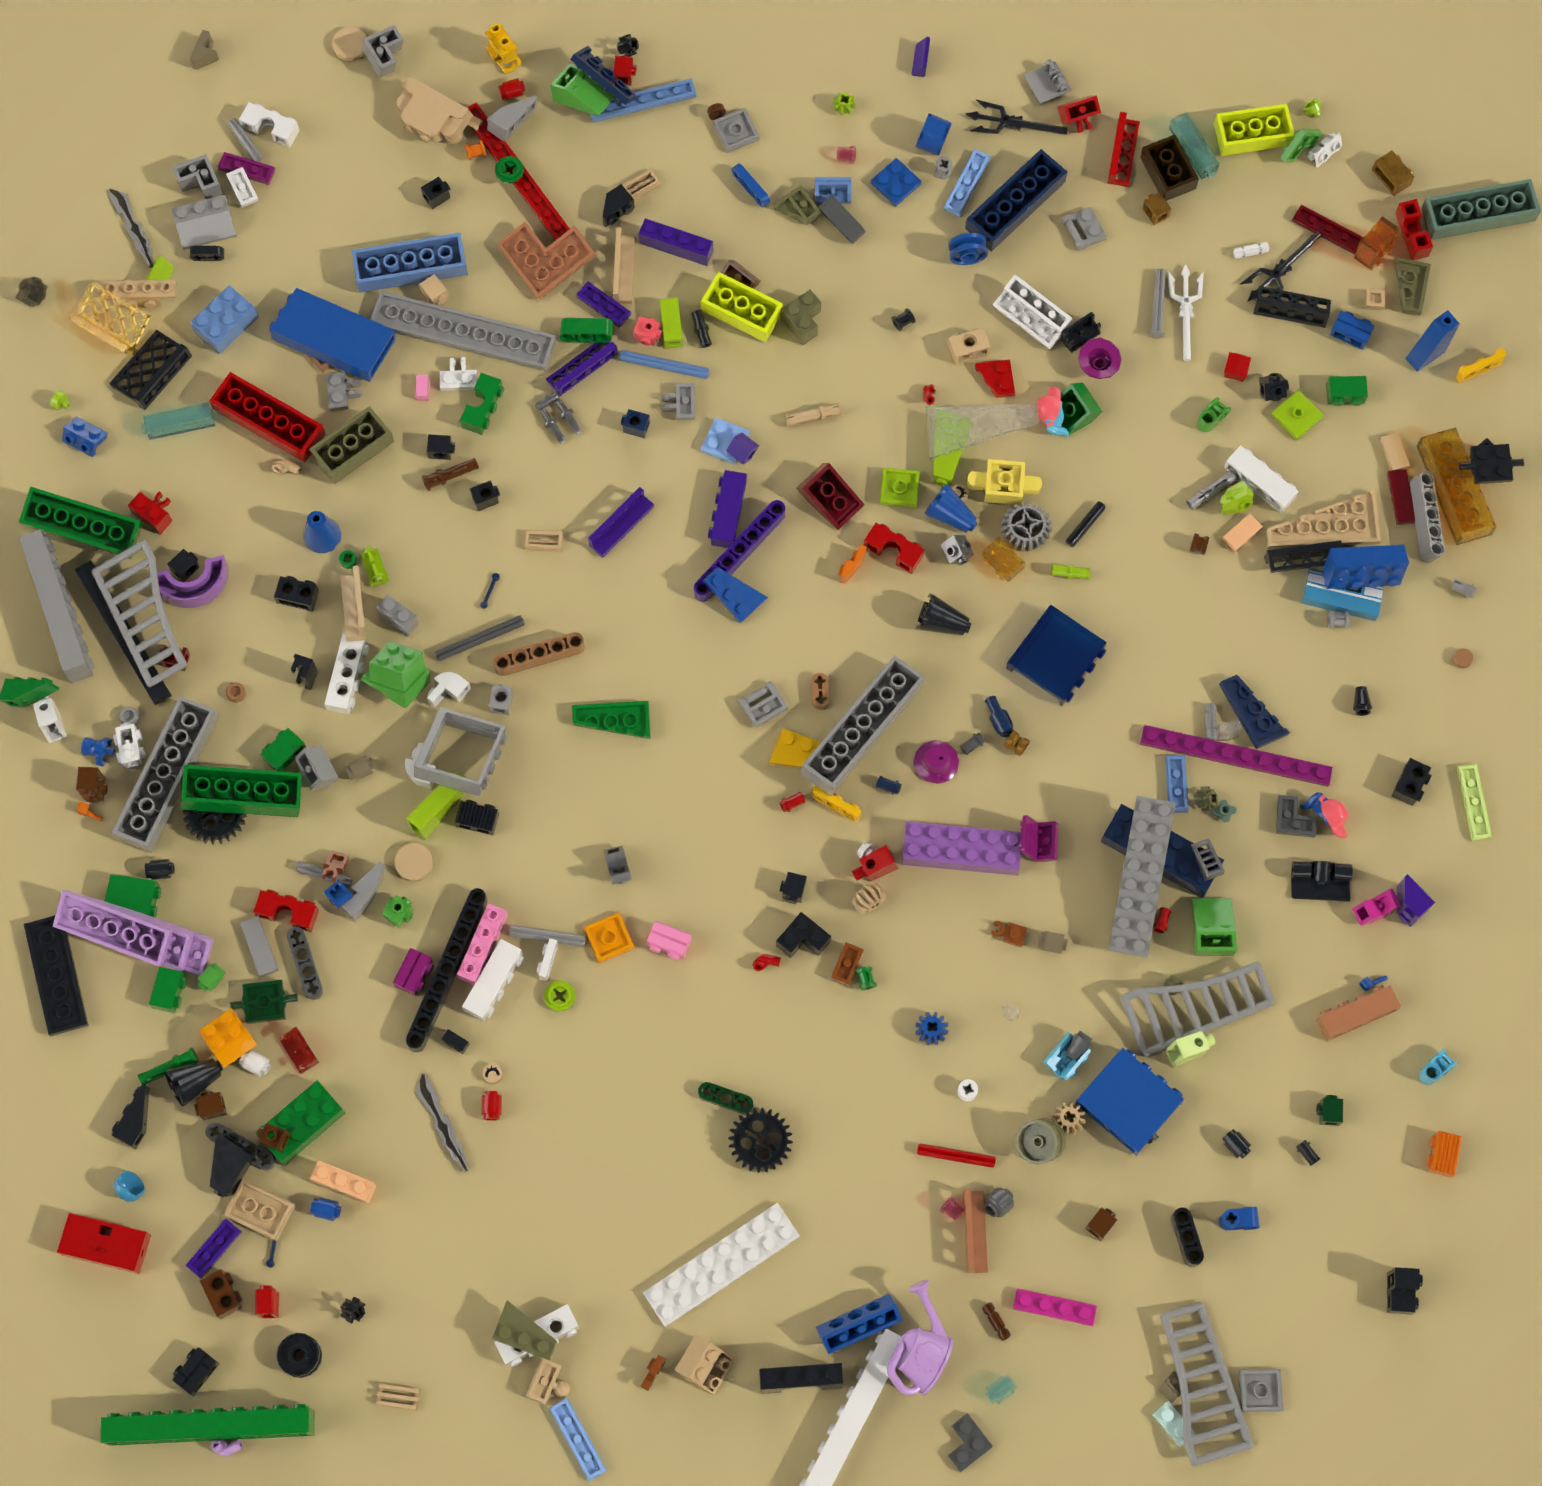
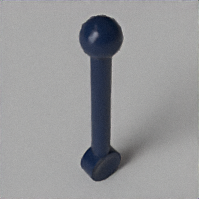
M498 573L492 575L493 580L484 601L480 604L483 609L487 608V601L496 581L500 579Z
M275 1240L272 1241L270 1257L266 1262L269 1268L275 1265L273 1261L276 1247Z

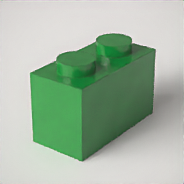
M1329 376L1326 383L1328 404H1333L1334 406H1342L1344 404L1359 406L1365 404L1368 397L1366 376Z
M287 728L285 731H280L276 739L262 749L261 756L275 771L283 772L295 760V757L306 748V745L292 730Z
M159 967L149 1001L152 1009L175 1013L176 1009H179L182 1001L180 994L182 989H185L187 978H185L182 971Z

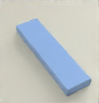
M974 149L944 206L945 211L958 217L961 216L990 161V155Z
M568 1398L550 1407L551 1413L588 1481L606 1472L605 1466Z

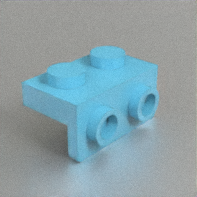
M1068 1032L1043 1061L1058 1078L1065 1080L1075 1074L1076 1068L1087 1060L1088 1054L1091 1052V1049L1088 1048L1076 1061L1067 1056V1050L1074 1037Z

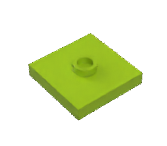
M1297 390L1271 413V416L1298 440L1324 417V414Z
M883 468L880 505L917 508L920 471Z

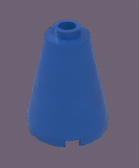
M947 484L936 495L924 513L928 517L965 533L968 530L972 532L977 525L975 521L977 517Z
M320 511L311 512L307 517L304 529L306 546L316 553L333 551L341 541L339 525Z

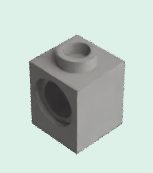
M504 684L493 685L489 704L490 713L510 715L513 698L512 688ZM499 696L506 697L502 702L497 701Z

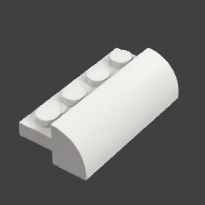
M1014 275L992 305L1050 350L1061 337L1062 331L1071 325L1072 317L1017 275Z

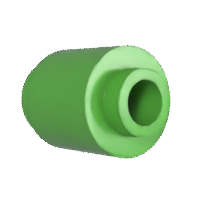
M213 963L198 976L197 980L199 982L197 985L204 992L207 990L211 992L223 980L226 972L216 963Z

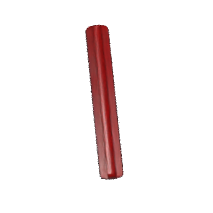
M919 1144L917 1148L918 1155L991 1168L995 1166L996 1162L995 1156L926 1144Z

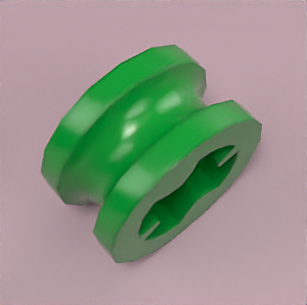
M346 550L340 554L339 560L344 568L351 569L353 566H356L357 557L353 551ZM349 556V558H351L352 560L349 563L345 559V557Z

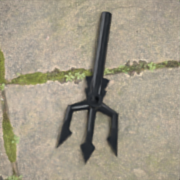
M977 99L976 101L984 108L990 107L1000 110L1001 118L982 115L978 111L966 113L967 116L975 121L977 119L1000 122L997 129L983 128L981 125L970 130L971 132L999 134L1004 127L1011 129L1014 127L1018 131H1020L1021 127L1065 135H1067L1068 131L1067 127L1023 120V116H1009L1006 114L1003 106Z
M1316 231L1288 259H1281L1273 270L1261 267L1239 285L1252 283V280L1262 272L1270 276L1261 285L1262 287H1266L1269 283L1275 281L1278 290H1283L1284 287L1280 277L1286 275V272L1292 271L1290 265L1321 237L1320 232ZM1258 289L1251 291L1248 301L1257 298Z

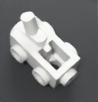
M121 724L120 727L115 728L116 734L113 735L114 743L119 748V752L116 753L118 763L122 764L124 768H128V770L138 769L139 765L143 764V759L146 758L144 747H140L139 742L143 740L142 732L140 729H137L135 724ZM128 737H132V741H131V742H130V740H126V739H127Z

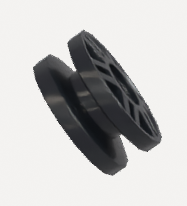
M305 1333L288 1335L278 1347V1365L284 1372L293 1377L304 1378L310 1376L321 1364V1346L314 1338ZM303 1350V1359L297 1361L295 1359L296 1352Z

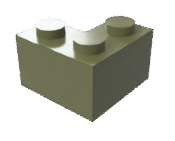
M809 289L781 309V320L802 345L818 335V325L812 318L821 312V301Z

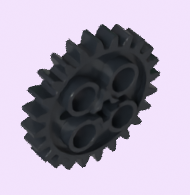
M183 810L184 815H186L183 818L184 822L187 823L186 828L191 829L190 834L192 836L197 834V840L203 837L205 844L209 839L212 845H214L215 840L222 844V839L224 838L229 842L230 835L236 838L235 831H242L239 825L246 824L242 818H246L247 814L216 812L218 815L214 816L210 811L199 813L195 810ZM228 814L233 815L231 820H223L224 816ZM209 823L215 824L212 829H206V826Z
M763 1107L760 1113H757L755 1108H753V1114L745 1111V1118L741 1115L738 1116L741 1121L740 1123L733 1122L736 1129L729 1130L734 1134V1136L728 1137L729 1140L733 1141V1144H730L728 1147L735 1149L731 1156L738 1155L735 1162L737 1163L742 1160V1168L748 1164L750 1172L754 1167H756L757 1173L760 1172L761 1168L768 1172V1166L775 1170V1163L782 1165L780 1158H788L785 1151L791 1152L787 1144H792L793 1141L788 1140L787 1137L791 1136L792 1133L786 1132L790 1125L783 1126L785 1118L778 1120L779 1113L772 1116V1109L767 1114L764 1112ZM754 1121H760L763 1124L762 1131L756 1132L753 1130L752 1124ZM748 1129L757 1137L764 1136V1142L773 1146L775 1151H772L763 1143L757 1145V1139L748 1135L745 1130ZM771 1132L779 1134L780 1139L777 1143H772L769 1140ZM743 1138H749L752 1141L750 1148H743L741 1145ZM760 1149L768 1151L769 1156L767 1159L762 1160L758 1157Z

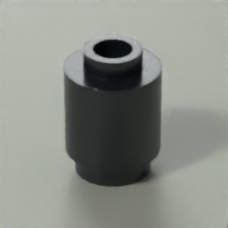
M170 859L152 860L149 863H145L146 878H151V880L168 879L175 873L174 863H171Z
M1232 1129L1222 1138L1225 1142L1224 1145L1236 1158L1241 1157L1243 1159L1251 1152L1249 1148L1252 1145L1235 1129Z

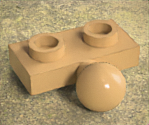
M541 1358L526 1397L546 1404L552 1389L558 1397L567 1396L570 1392L569 1384L566 1381L555 1382L562 1366Z

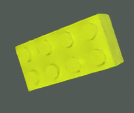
M1287 104L1216 114L1214 129L1221 156L1286 147L1292 142L1295 135Z
M720 272L717 273L701 300V310L765 343L781 317V309L783 308V303Z

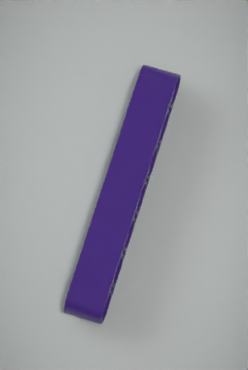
M772 501L694 584V595L698 601H707L714 594L703 580L715 568H720L732 575L785 518V504L782 501ZM780 509L781 512L777 514L773 510ZM762 522L769 523V525L766 527H763L760 524ZM755 535L757 538L750 540L748 536ZM738 548H742L745 551L743 553H737L735 550ZM728 561L731 562L732 565L727 567L724 566L723 563ZM700 588L707 589V592L700 593L698 592V590Z

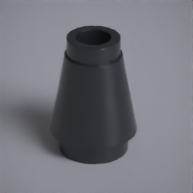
M1356 687L1353 710L1358 716L1369 715L1372 704L1367 687Z

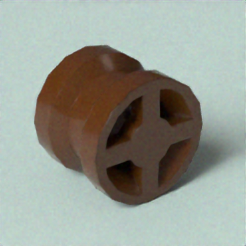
M1195 533L1190 551H1198L1200 554L1205 555L1209 537H1200L1199 534Z

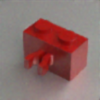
M1090 95L1057 106L1062 124H1070L1077 121V133L1083 132V123L1086 125L1087 130L1092 129V125L1087 118L1101 113L1097 95Z
M159 491L155 495L154 501L139 492L128 504L131 513L161 535L172 522L169 513L163 509L171 503L170 499L167 497L164 501L159 502L163 497Z

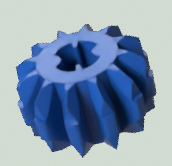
M926 1012V1018L920 1016V1022H917L915 1027L919 1028L915 1032L916 1035H922L919 1040L922 1042L927 1039L926 1045H930L931 1040H933L934 1045H938V1039L943 1042L945 1040L943 1035H948L949 1032L947 1029H944L948 1027V1022L941 1023L945 1017L941 1016L938 1019L937 1012H934L933 1017H931L929 1012ZM929 1026H930V1027L935 1026V1027H936V1028H935V1031L932 1030V1031L929 1032V1031H928Z

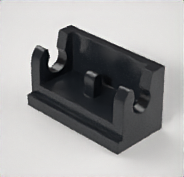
M1090 312L1062 331L1060 340L1071 353L1090 339H1094L1101 334L1100 322L1096 324L1093 312Z
M294 654L291 671L294 673L296 667L299 671L296 682L300 684L302 678L306 684L305 689L311 690L318 673L313 659Z

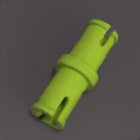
M1052 564L1051 576L1089 580L1090 568L1074 567L1072 564H1069V566Z

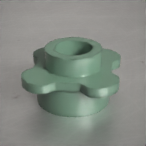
M1221 800L1219 802L1220 805L1214 808L1213 814L1223 822H1229L1231 815L1236 813V808L1230 806L1226 800Z

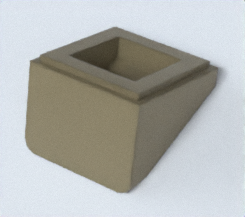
M1175 1371L1158 1387V1390L1171 1403L1181 1395L1179 1379Z

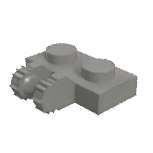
M344 372L326 374L330 411L349 409L348 399L359 398L362 393L360 390H349L347 392V389L360 386V381L357 379L346 381Z
M676 383V393L663 394L661 396V400L665 402L676 400V404L663 405V412L676 411L677 421L695 420L694 383Z

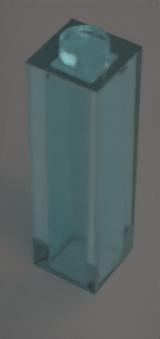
M1186 112L1172 119L1169 130L1173 135L1177 136L1201 180L1216 175L1220 163L1188 113Z
M209 402L143 416L144 423H141L143 434H147L149 440L215 426L213 411Z

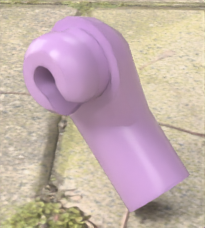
M240 1439L232 1443L215 1440L211 1444V1449L215 1453L225 1457L243 1448V1443Z

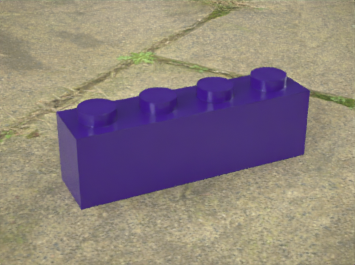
M646 218L638 233L639 244L708 266L714 251L712 240Z
M725 470L724 476H720L718 487H721V491L716 494L715 504H718L717 510H713L712 521H714L713 528H709L708 533L712 546L728 548L735 541L747 483L746 473Z

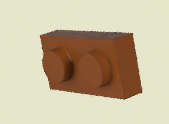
M845 942L831 979L849 986L864 949Z

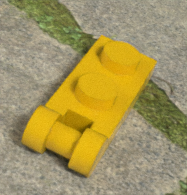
M1499 348L1492 356L1487 358L1481 357L1471 365H1463L1459 368L1455 378L1458 383H1462L1501 365L1506 356V351Z
M816 785L813 786L812 796L815 800L856 823L861 817V810H859L860 808L856 804H848L843 801L841 796L835 793L830 796Z

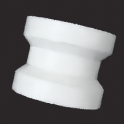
M970 1079L963 1080L957 1091L959 1098L966 1102L974 1100L978 1093L977 1084Z

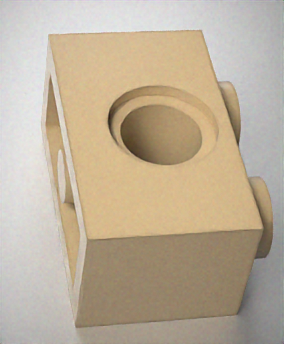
M974 328L963 334L956 333L948 341V347L955 365L990 355L991 345L984 328ZM965 343H971L973 346H966Z

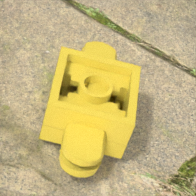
M988 459L986 472L971 471L967 478V486L972 490L985 491L984 502L1011 505L1016 503L1020 505L1023 500V494H1039L1042 480L1038 476L1025 475V462Z

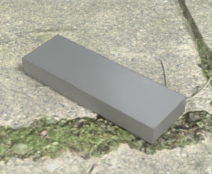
M259 916L241 922L240 925L259 977L261 978L279 971Z

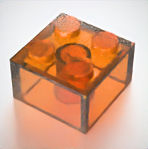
M1382 216L1360 241L1354 259L1370 270L1375 266L1379 267L1385 259L1386 253L1390 254L1396 245L1394 244L1399 239L1397 235L1400 228Z

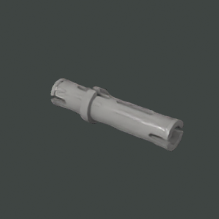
M1230 470L1206 488L1198 490L1196 495L1186 500L1188 508L1193 511L1202 503L1210 501L1212 496L1237 480L1235 473Z

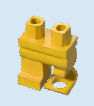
M496 23L489 27V30L485 32L487 39L490 41L486 51L494 62L497 61L503 72L508 74L521 65V60L516 53L517 47L501 24ZM512 62L513 64L510 68H504L502 66L503 63L508 64Z

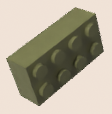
M369 406L309 450L312 458L333 484H336L392 444L394 439L391 431Z

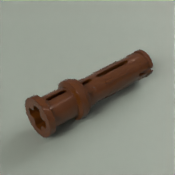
M473 458L448 469H437L435 473L427 476L422 475V480L427 491H430L435 486L445 485L446 481L479 469L476 459ZM467 466V468L453 473V471Z

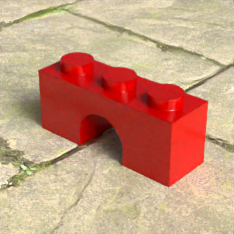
M1417 199L1399 203L1395 214L1411 260L1429 257L1433 244L1428 231H1422V213Z
M875 523L864 540V546L879 556L886 548L892 547L897 549L899 556L896 559V566L910 574H913L924 556V549H922L920 544L906 540L904 535L892 532L884 524Z
M267 889V891H260L253 913L256 917L259 916V918L275 922L276 916L280 911L290 910L293 913L290 921L291 925L312 933L319 910L312 901H297V898L294 896L285 895L283 897L278 895V892Z

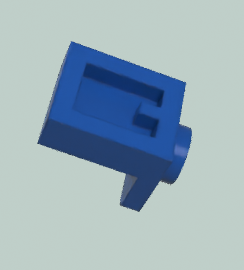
M339 880L324 891L330 902L338 909L353 897L352 893Z

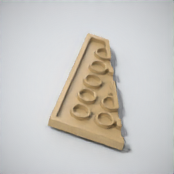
M1375 489L1363 495L1354 496L1352 499L1344 502L1341 501L1316 510L1309 515L1305 514L1290 522L1286 521L1267 528L1268 549L1338 540L1342 541V546L1380 544L1381 536Z

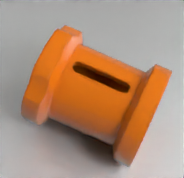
M482 140L472 145L465 144L469 160L481 155L487 156Z

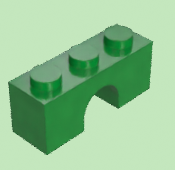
M480 373L474 387L475 396L484 399L483 404L477 407L466 405L460 419L461 428L480 435L483 434L484 429H488L491 413H495L498 397L501 398L504 392L501 379L484 373Z

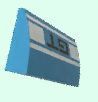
M1309 568L1301 604L1339 613L1349 611L1351 616L1376 621L1379 616L1383 586L1375 588L1360 587L1356 589L1342 588L1338 590L1327 589L1323 572Z

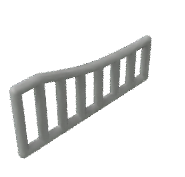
M142 540L94 568L92 575L146 685L152 687L184 669L187 663L172 633L164 611L157 576L156 558L148 542ZM143 549L147 557L146 559L104 582L101 576L102 572ZM149 566L150 577L112 598L108 589ZM152 586L153 595L120 614L116 606L117 604L146 587ZM155 603L157 613L128 630L124 621ZM160 621L163 631L136 646L132 636ZM167 638L170 647L144 662L140 652ZM174 654L178 663L152 678L148 668Z
M1254 962L1237 970L1202 981L1181 985L1140 987L1121 995L1122 1004L1143 1057L1165 1050L1179 1038L1202 1031L1204 1034L1273 1006L1275 1003L1260 962ZM1253 971L1257 975L1266 999L1257 1004L1253 1000L1244 976ZM1235 978L1238 979L1248 1006L1239 1011L1235 1007L1226 981ZM1216 984L1220 986L1230 1015L1220 1019L1208 987ZM1200 989L1212 1022L1201 1026L1189 994L1191 990ZM1169 993H1181L1194 1027L1193 1030L1183 1033ZM1148 994H1161L1176 1034L1175 1037L1165 1040ZM1141 996L1158 1044L1148 1048L1130 1003L1131 999Z
M1197 1302L1162 1313L1160 1319L1169 1342L1179 1379L1182 1398L1184 1445L1191 1465L1198 1466L1251 1449L1253 1441L1204 1304ZM1198 1311L1202 1323L1173 1331L1170 1319ZM1205 1331L1209 1343L1183 1351L1179 1350L1176 1339ZM1212 1350L1215 1363L1185 1372L1182 1359ZM1219 1370L1223 1382L1192 1392L1188 1391V1379ZM1226 1390L1230 1402L1191 1414L1190 1401ZM1233 1410L1237 1422L1191 1436L1192 1422ZM1240 1430L1244 1442L1197 1457L1193 1444Z

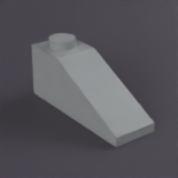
M533 96L501 107L495 113L492 112L487 119V130L505 142L536 109L538 97Z

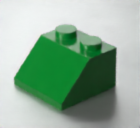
M1083 382L1071 383L1061 393L1064 414L1061 426L1067 429L1069 435L1090 424L1103 412Z

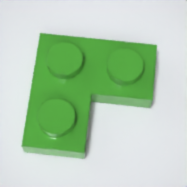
M1319 129L1298 130L1292 142L1284 148V153L1280 158L1284 162H1294L1304 148H1313L1323 133Z

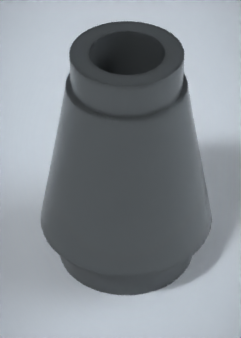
M1079 1030L1077 1034L1075 1033L1066 1055L1076 1061L1092 1045L1090 1043L1093 1039Z

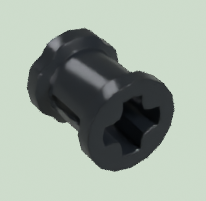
M908 308L900 315L891 317L898 331H902V328L906 325L916 322L914 315Z

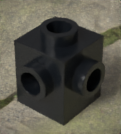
M1271 373L1268 376L1259 378L1260 395L1265 401H1279L1281 398L1287 397L1289 383L1281 374Z

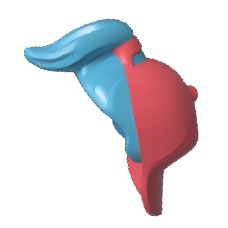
M1051 386L1048 389L1047 396L1040 397L1036 403L1037 415L1046 424L1047 431L1050 434L1069 437L1067 429L1061 426L1064 419L1061 392L1057 387Z

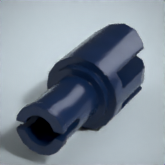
M990 696L985 700L991 712L990 721L997 734L1007 738L1014 731L1013 722L1007 710L1001 709L996 696Z

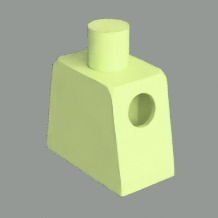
M1199 1031L1175 1040L1165 1051L1174 1068L1203 1056L1211 1046L1215 1045V1039L1212 1034L1204 1036L1203 1032Z

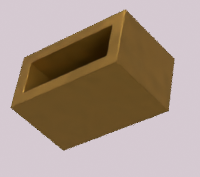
M1393 150L1377 159L1372 167V171L1393 196L1409 187L1415 177L1412 170L1404 165L1401 157L1395 154Z

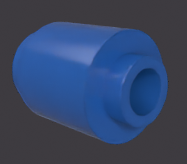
M319 1197V1199L314 1198L310 1214H314V1217L334 1221L335 1218H339L342 1207L339 1206L338 1201Z

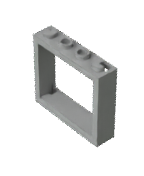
M440 707L414 764V777L480 796L482 790L487 789L489 783L488 776L494 772L495 760L500 758V748L506 744L508 737L505 735L506 726ZM445 725L496 739L478 781L427 766Z

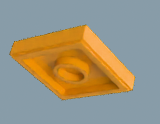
M619 912L583 927L598 963H602L635 948Z

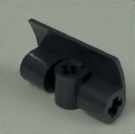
M1293 861L1291 867L1292 899L1350 901V881L1353 874L1352 864L1331 863L1328 861Z

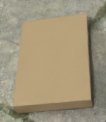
M242 1179L223 1216L277 1241L295 1204Z

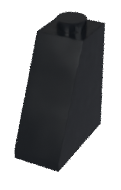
M225 1133L217 1134L215 1138L210 1187L220 1197L233 1195L257 1155Z

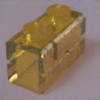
M1000 537L996 538L983 550V562L988 567L992 566L996 570V575L1001 580L1005 579L1009 582L1024 569L1025 562Z

